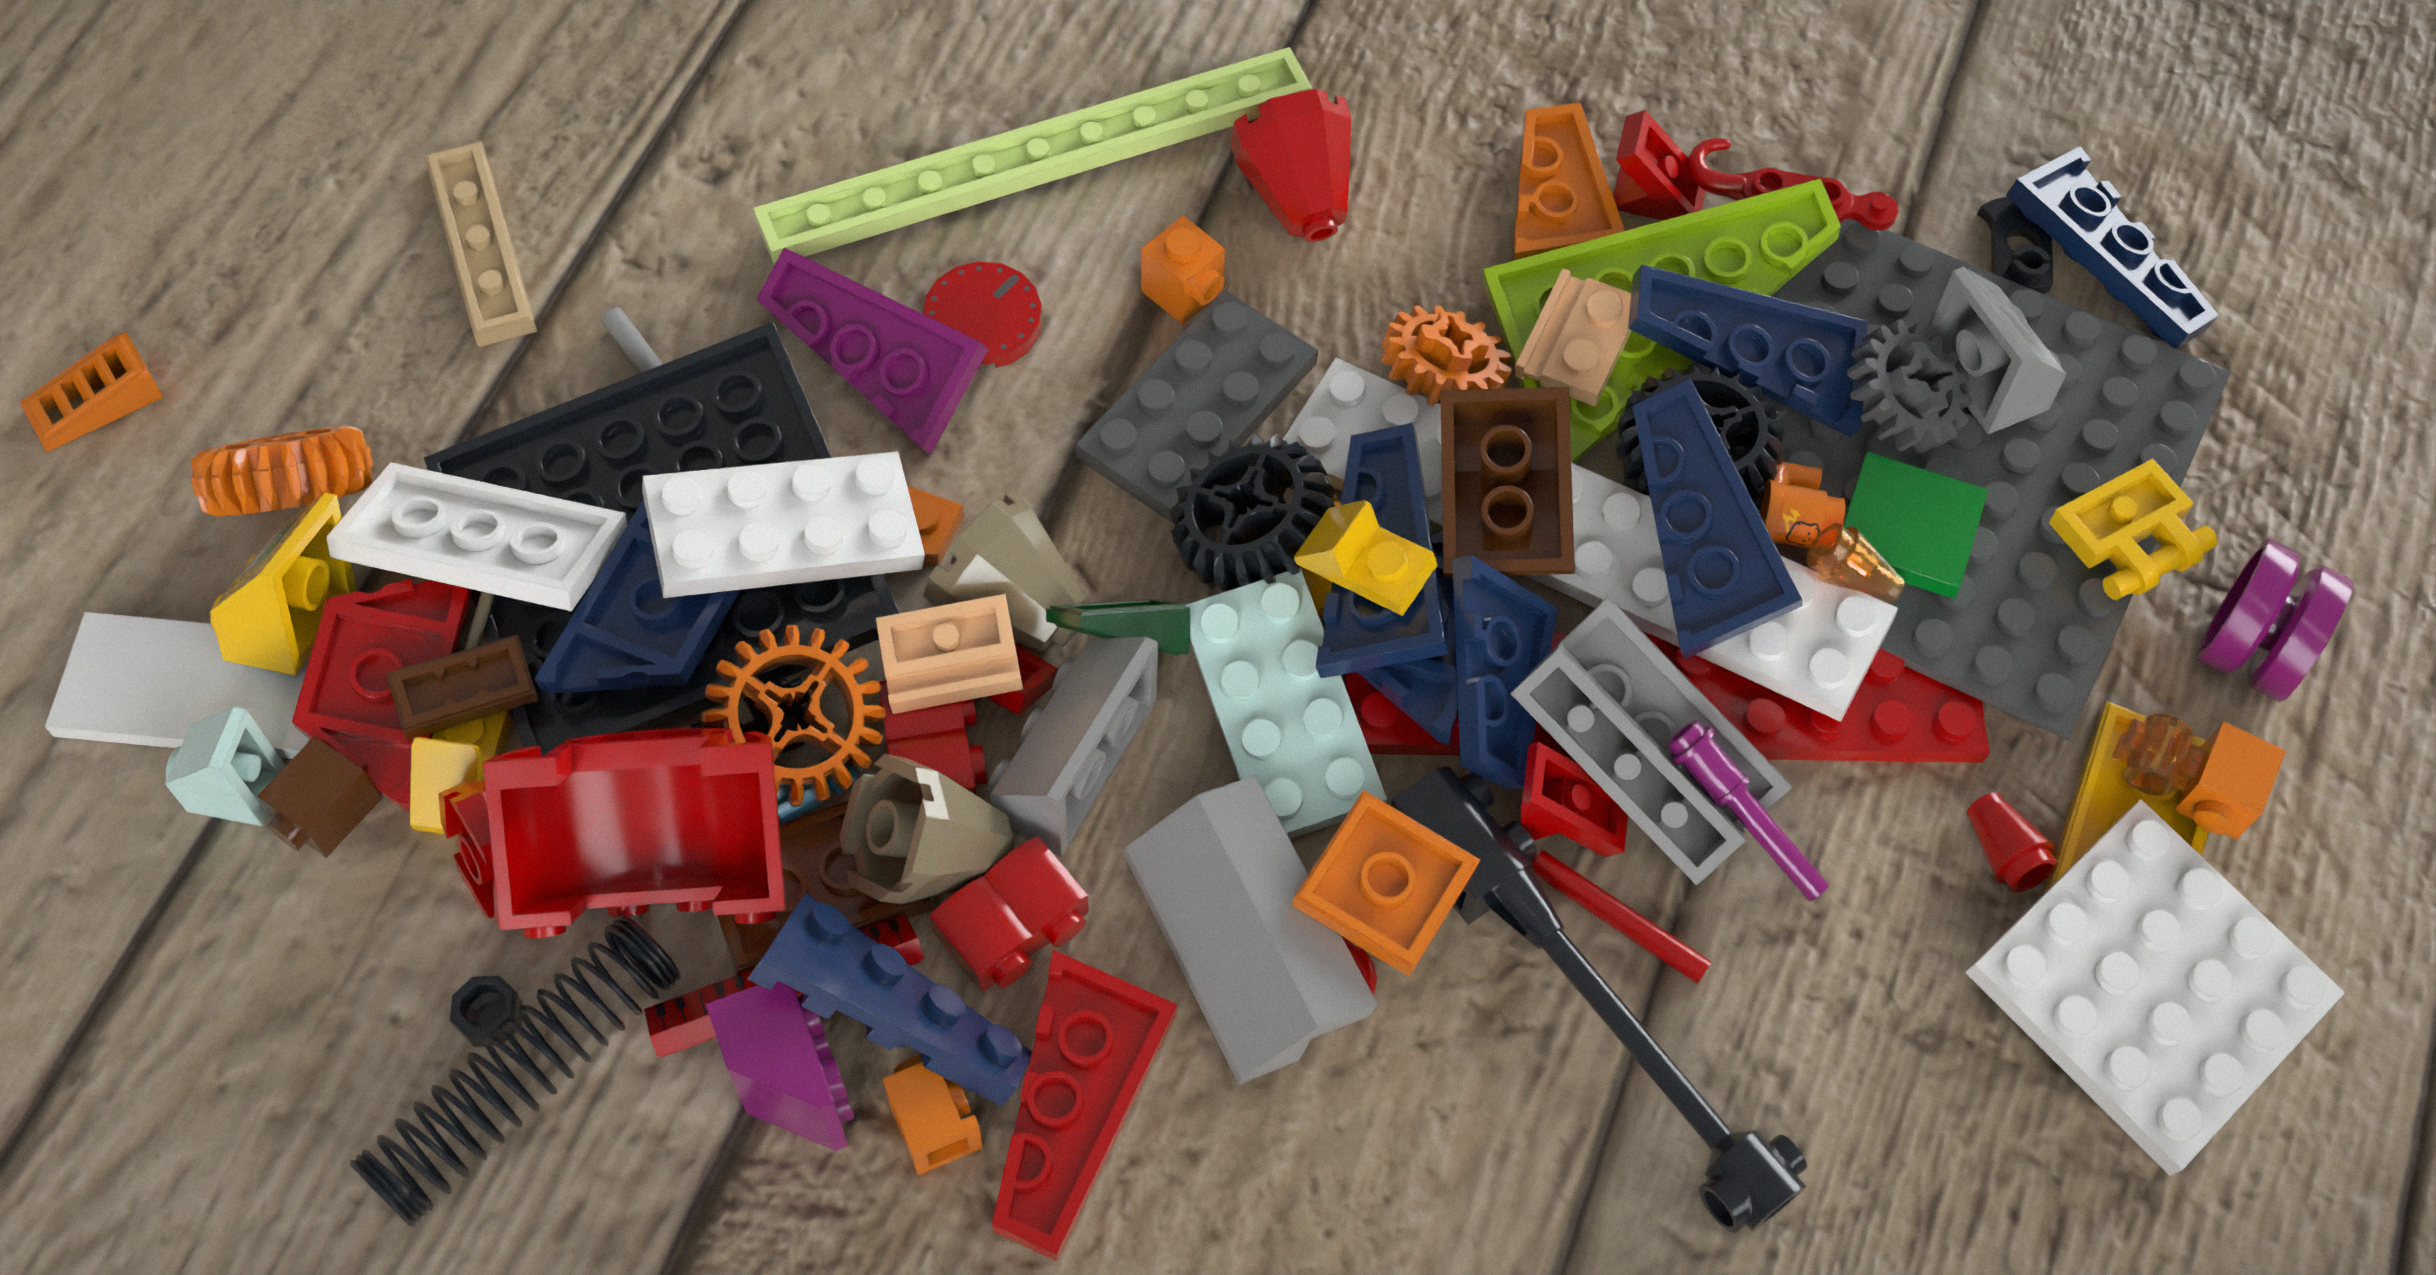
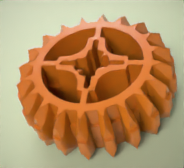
M352 426L309 429L229 443L200 451L190 461L193 473L190 479L194 496H198L201 511L218 517L228 515L233 517L243 514L252 515L260 512L300 507L311 504L324 493L335 494L337 498H342L345 495L356 494L359 491L365 490L373 480L371 472L373 462L369 445L366 446L362 430Z
M788 625L784 634V646L777 647L774 635L769 629L762 630L758 636L762 653L757 655L749 644L741 641L735 646L734 651L739 661L743 664L742 668L725 660H721L718 663L716 672L721 678L730 683V686L727 687L719 684L707 685L705 697L711 701L723 704V709L704 711L701 717L702 724L732 729L733 742L745 743L738 720L739 698L741 693L753 700L755 702L754 707L766 716L769 724L768 736L772 739L774 761L788 745L795 742H805L816 749L822 747L833 754L828 760L807 768H785L774 764L776 794L778 795L780 785L789 786L788 799L790 805L797 807L803 803V785L810 784L817 801H826L830 797L829 786L826 781L827 777L830 776L837 786L846 790L854 781L844 764L847 762L856 769L865 771L872 763L869 756L857 746L861 744L868 747H877L882 741V734L876 730L864 727V722L882 720L885 717V708L878 705H864L863 701L876 695L881 690V686L878 681L857 684L855 678L865 671L868 667V662L865 658L861 657L846 667L840 661L849 647V643L845 640H839L831 654L821 650L820 647L825 639V631L822 629H814L808 646L799 645L798 627L796 625ZM780 665H802L814 669L800 686L794 688H781L770 681L765 684L756 678L757 675L765 670ZM830 681L838 688L846 704L848 726L845 737L833 730L835 725L823 716L820 709L821 694ZM812 690L814 693L805 706L807 709L803 716L810 726L802 730L798 723L794 731L787 730L781 740L775 742L774 738L782 727L780 723L784 716V712L777 706L786 701L790 708L793 701L800 702L807 691Z

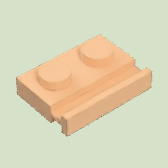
M1562 268L1515 364V376L1521 379L1524 376H1528L1538 380L1542 387H1569V397L1596 407L1632 330L1628 329L1631 293L1591 278H1587L1586 281L1570 276L1571 271Z
M1005 594L876 618L884 673L889 693V704L893 714L1023 690Z

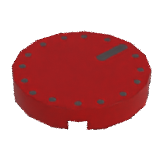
M977 261L956 266L939 277L926 294L923 314L980 341L988 348L981 364L989 365L995 363V368L1012 364L1030 351L1040 336L1042 304L1036 287L1022 272L1002 263Z

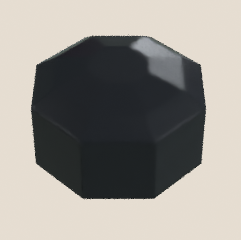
M501 976L472 977L452 995L450 1022L473 1047H486L484 1044L486 1036H492L504 1043L508 1039L503 1032L502 1022L509 1020L521 1026L522 1018L519 1007L523 1004V1001L518 993Z

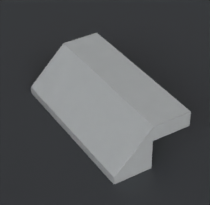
M1608 596L1573 628L1510 693L1696 886L1746 841L1744 836L1746 828L1726 804L1716 806L1712 802L1709 794L1682 763L1678 765L1673 764L1669 759L1672 752L1666 746L1668 740L1678 730L1693 720H1697L1703 728L1710 725L1715 731L1712 739L1742 774H1745L1750 779L1746 788L1765 811L1792 788L1787 779Z
M1255 775L1196 795L1125 847L1123 854L1238 1084L1299 1061L1312 1038L1372 1015L1378 1004L1342 936L1292 906L1293 898L1307 878L1308 873Z

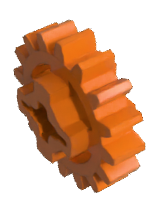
M1418 305L1413 307L1410 315L1400 311L1394 323L1390 322L1381 345L1384 351L1380 360L1382 364L1392 366L1389 374L1391 380L1406 381L1408 386L1405 393L1413 395L1422 392L1427 395V405L1433 407L1436 403H1441L1440 391L1504 389L1512 371V368L1508 366L1512 356L1510 352L1499 350L1503 341L1500 336H1487L1486 332H1483L1486 327L1485 323L1477 322L1471 325L1465 322L1466 316L1464 312L1458 311L1456 314L1445 312L1441 306L1435 305L1432 314H1428Z

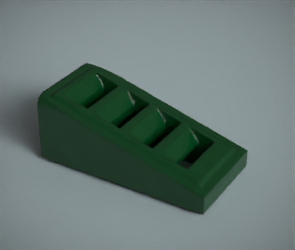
M1159 599L1054 605L1050 606V609H1046V622L1053 623L1060 628L1104 639L1146 636L1158 642V652L1173 655H1187L1190 650V607H1186L1184 603Z

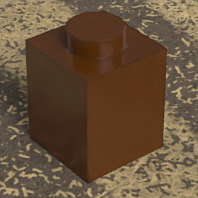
M316 736L257 795L273 817L266 825L279 839L297 851L304 844H307L325 858L337 848L382 799L363 769Z

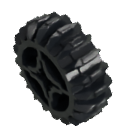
M1692 362L1685 369L1683 375L1668 366L1665 372L1661 374L1660 380L1648 376L1641 385L1640 391H1633L1632 395L1627 399L1624 414L1620 415L1617 426V433H1619L1616 446L1617 459L1624 461V479H1638V492L1643 495L1650 494L1632 405L1691 379L1729 455H1731L1734 448L1743 445L1746 456L1734 462V465L1755 504L1761 498L1764 485L1768 480H1775L1777 477V465L1782 464L1785 456V444L1783 443L1785 423L1776 420L1778 415L1776 412L1777 403L1762 402V386L1748 389L1743 387L1741 372L1731 379L1722 377L1718 364L1709 373H1700Z
M1253 433L1245 447H1240L1239 444L1230 440L1228 452L1217 456L1208 452V465L1203 470L1189 468L1190 479L1193 483L1192 485L1176 488L1180 504L1170 509L1172 522L1175 525L1170 532L1173 535L1174 544L1181 553L1180 558L1190 571L1195 572L1202 583L1208 585L1211 589L1218 586L1221 591L1227 592L1263 579L1267 584L1276 582V575L1285 572L1296 575L1301 571L1300 566L1294 560V556L1328 508L1335 507L1334 502L1337 500L1336 490L1329 477H1327V471L1321 461L1315 459L1313 454L1310 455L1307 449L1297 441L1288 445L1286 440H1283L1276 434L1265 443L1263 439H1260ZM1287 488L1294 490L1291 505L1286 504L1283 498ZM1218 525H1222L1221 529L1224 532L1220 543L1215 542Z

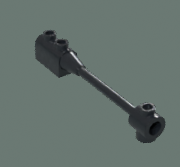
M1444 766L1431 772L1394 797L1391 807L1480 859L1475 872L1453 906L1464 921L1469 925L1489 910H1493L1538 949L1543 948L1711 1149V1155L1705 1171V1176L1708 1180L1699 1187V1194L1709 1213L1723 1228L1731 1233H1737L1747 1225L1751 1231H1755L1803 1192L1807 1186L1798 1175L1806 1170L1807 1163L1796 1144L1782 1134H1779L1769 1142L1759 1130L1733 1132L1564 933L1565 927L1534 873L1535 866L1528 859L1536 853L1534 840L1519 822L1513 820L1504 827H1501L1486 810L1494 804V797L1491 789L1481 776L1470 772L1460 779L1450 766Z

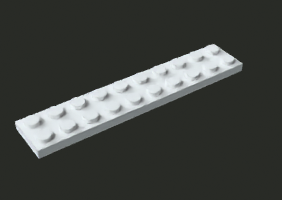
M1335 358L1283 440H1286L1288 445L1297 441L1301 446L1305 447L1310 455L1313 454L1315 459L1321 461L1327 471V477H1329L1333 486L1343 491L1351 435L1413 423L1418 438L1431 533L1443 532L1441 404L1436 403L1433 407L1427 405L1426 397L1417 393L1408 395L1405 393L1406 388ZM1571 462L1574 574L1524 576L1593 608H1596L1608 596L1639 629L1680 647L1651 498ZM1781 556L1802 597L1803 606L1695 655L1841 722L1890 629L1898 608Z

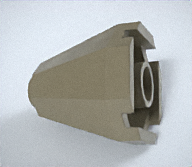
M1012 491L1005 494L1004 500L1000 498L993 500L956 538L948 549V552L953 555L951 559L953 566L950 570L947 571L940 564H937L928 577L923 597L935 607L1005 594L1014 641L1039 651L1045 650L1054 642L1063 648L1077 634L1076 631L1060 628L1053 623L1046 622V609H1050V606L1083 604L1086 601V597L1032 508Z
M884 754L874 763V765L882 768L876 775L863 774L853 783L839 836L842 853L854 855L857 871L846 869L849 885L878 901L904 904L962 888L975 879L984 876L997 862L1014 850V835L1007 814L940 772L908 758Z

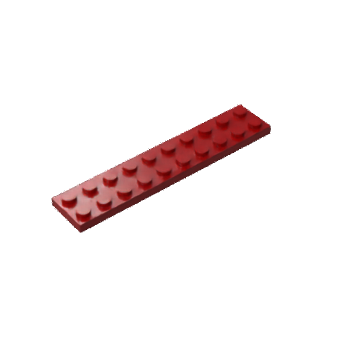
M1553 633L1550 651L1568 633ZM1645 634L1767 760L1983 763L1990 754L1981 700L1904 666V659L1881 648L1876 653L1840 722L1697 655L1682 660L1680 647L1652 634ZM1357 672L1344 674V685L1370 754L1460 756L1459 718L1450 744L1439 743ZM1536 722L1533 743L1540 742L1565 757H1571Z

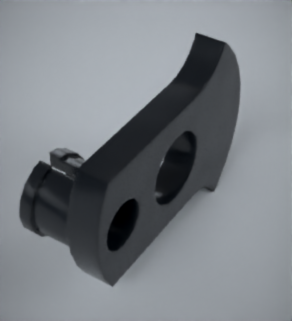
M2008 197L1997 198L1983 204L1977 215L1986 221L1991 231V273L2042 294L2050 292L2053 286L2052 237L2039 225L2027 220L2022 214L2021 209ZM2021 236L2030 240L2034 245H2022L2013 251L2007 243V238Z

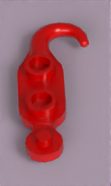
M1712 138L1704 140L1692 149L1688 157V172L1698 186L1704 191L1718 196L1729 197L1735 201L1821 179L1840 223L1847 219H1853L1868 229L1883 231L1889 229L1895 223L1899 212L1897 202L1888 194L1870 192L1865 195H1854L1840 181L1833 178L1799 174L1775 168H1763L1740 174H1728L1710 169L1706 165V157L1711 152L1729 149L1731 143L1728 139Z

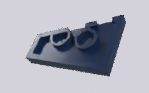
M1473 555L1452 559L1460 765L1503 789L1524 787L1528 746L1533 743L1537 721L1510 693L1550 652L1558 608Z

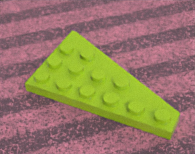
M1821 179L1484 268L1482 282L1507 352L1511 353L1512 357L1510 360L1515 371V364L1562 268L1571 271L1570 276L1586 281L1587 278H1591L1629 293L1632 290L1633 275L1641 265H1646L1771 297L1838 239L1841 225ZM1632 331L1596 407L1569 397L1571 462L1574 464L1617 428L1620 415L1624 414L1627 399L1632 395L1633 391H1640L1641 385L1648 376L1660 380L1661 374L1665 372L1668 366L1678 373H1682L1694 361ZM1524 376L1523 379L1517 377L1520 388H1545L1540 386V381L1528 376Z

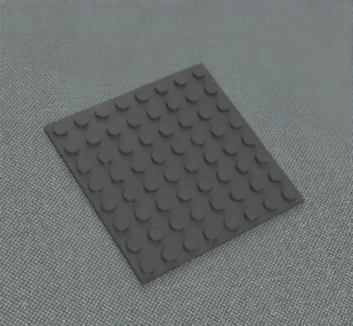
M1844 220L1840 223L1841 229L1838 239L1771 297L1868 321L1867 335L1883 325L1888 327L1897 320H1903L1907 329L1916 323L1923 324L1926 337L1953 270L1965 267L1998 285L2011 303L2021 309L2028 325L2045 347L2055 353L2062 369L2067 375L2048 411L1987 434L1968 407H1965L1962 411L1969 421L1966 425L1957 429L1958 436L1937 448L1933 447L1921 454H1917L1913 446L1904 451L1897 450L1894 435L1880 440L1877 437L1879 424L1874 419L1867 422L1862 420V428L1852 437H1849L1763 395L1762 402L1777 403L1776 412L1778 415L1776 420L1785 423V436L1783 439L1785 456L1783 462L1822 468V480L1819 490L1826 491L1827 496L1844 498L1845 516L1867 452L1989 489L1962 584L1955 599L1831 560L1835 550L1832 547L1818 545L1816 549L1775 542L1774 544L1780 556L1897 607L1895 619L1880 648L1904 659V666L2069 740L2133 594L2130 593L2119 600L2111 599L2104 591L2103 579L2117 572V567L2108 558L2089 569L2052 528L2049 521L2057 508L2151 459H2154L2180 488L2231 371L1889 230L1874 231L1864 227L1856 220ZM1693 362L1700 373H1709L1712 370L1700 363ZM1743 445L1732 450L1730 457L1733 463L1746 456ZM1625 479L1623 481V486L1638 492V479ZM1763 492L1761 498L1755 502V506L1758 512L1760 509ZM2151 535L2137 544L2149 555L2152 553L2157 540Z

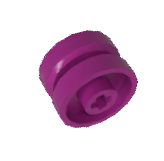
M2270 538L2265 539L2249 558L2219 606L2200 643L2196 660L2224 675H2228L2241 668L2258 647L2248 670L2250 688L2279 703L2286 700L2299 686L2332 637L2350 600L2354 587L2353 579L2322 564L2306 573L2290 593L2300 570L2299 554Z

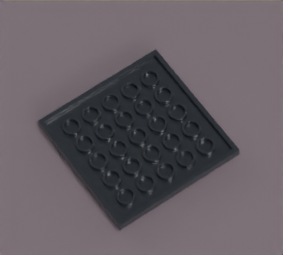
M773 321L424 457L429 471L624 512L628 525L644 499L642 493L643 476L833 457ZM883 574L741 589L686 685L554 694L542 691L534 678L588 589L572 611L495 594L484 628V634L487 643L518 634L539 701L510 710L523 747L540 746L541 756H544L559 744H565L566 739L662 729L720 705V703L705 697L708 684L730 686V683L721 678L716 672L718 663L721 660H725L742 668L743 664L739 661L734 651L735 646L739 642L744 641L753 648L757 655L762 653L758 639L759 633L762 630L769 629L774 635L777 647L784 646V634L788 625H796L798 627L799 645L808 646L814 629L819 628L825 631V639L820 647L821 650L831 654L835 644L843 639L849 643L847 650L849 652L879 639L876 618L899 614L900 612ZM473 590L471 597L477 609L482 591ZM780 665L765 670L757 675L756 678L765 684L769 681L774 683L783 677L786 678L809 667L802 665Z

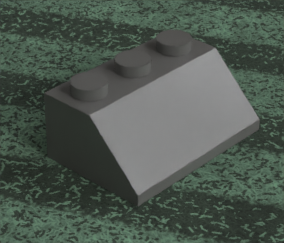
M1146 636L1089 639L1077 659L1068 657L1064 661L1053 683V691L1055 693L1044 710L1037 707L1029 715L1021 732V747L1012 761L1003 759L998 764L987 786V794L990 795L991 805L1008 815L1013 833L1027 840L1039 836L1051 852L1062 857L1157 702V641Z

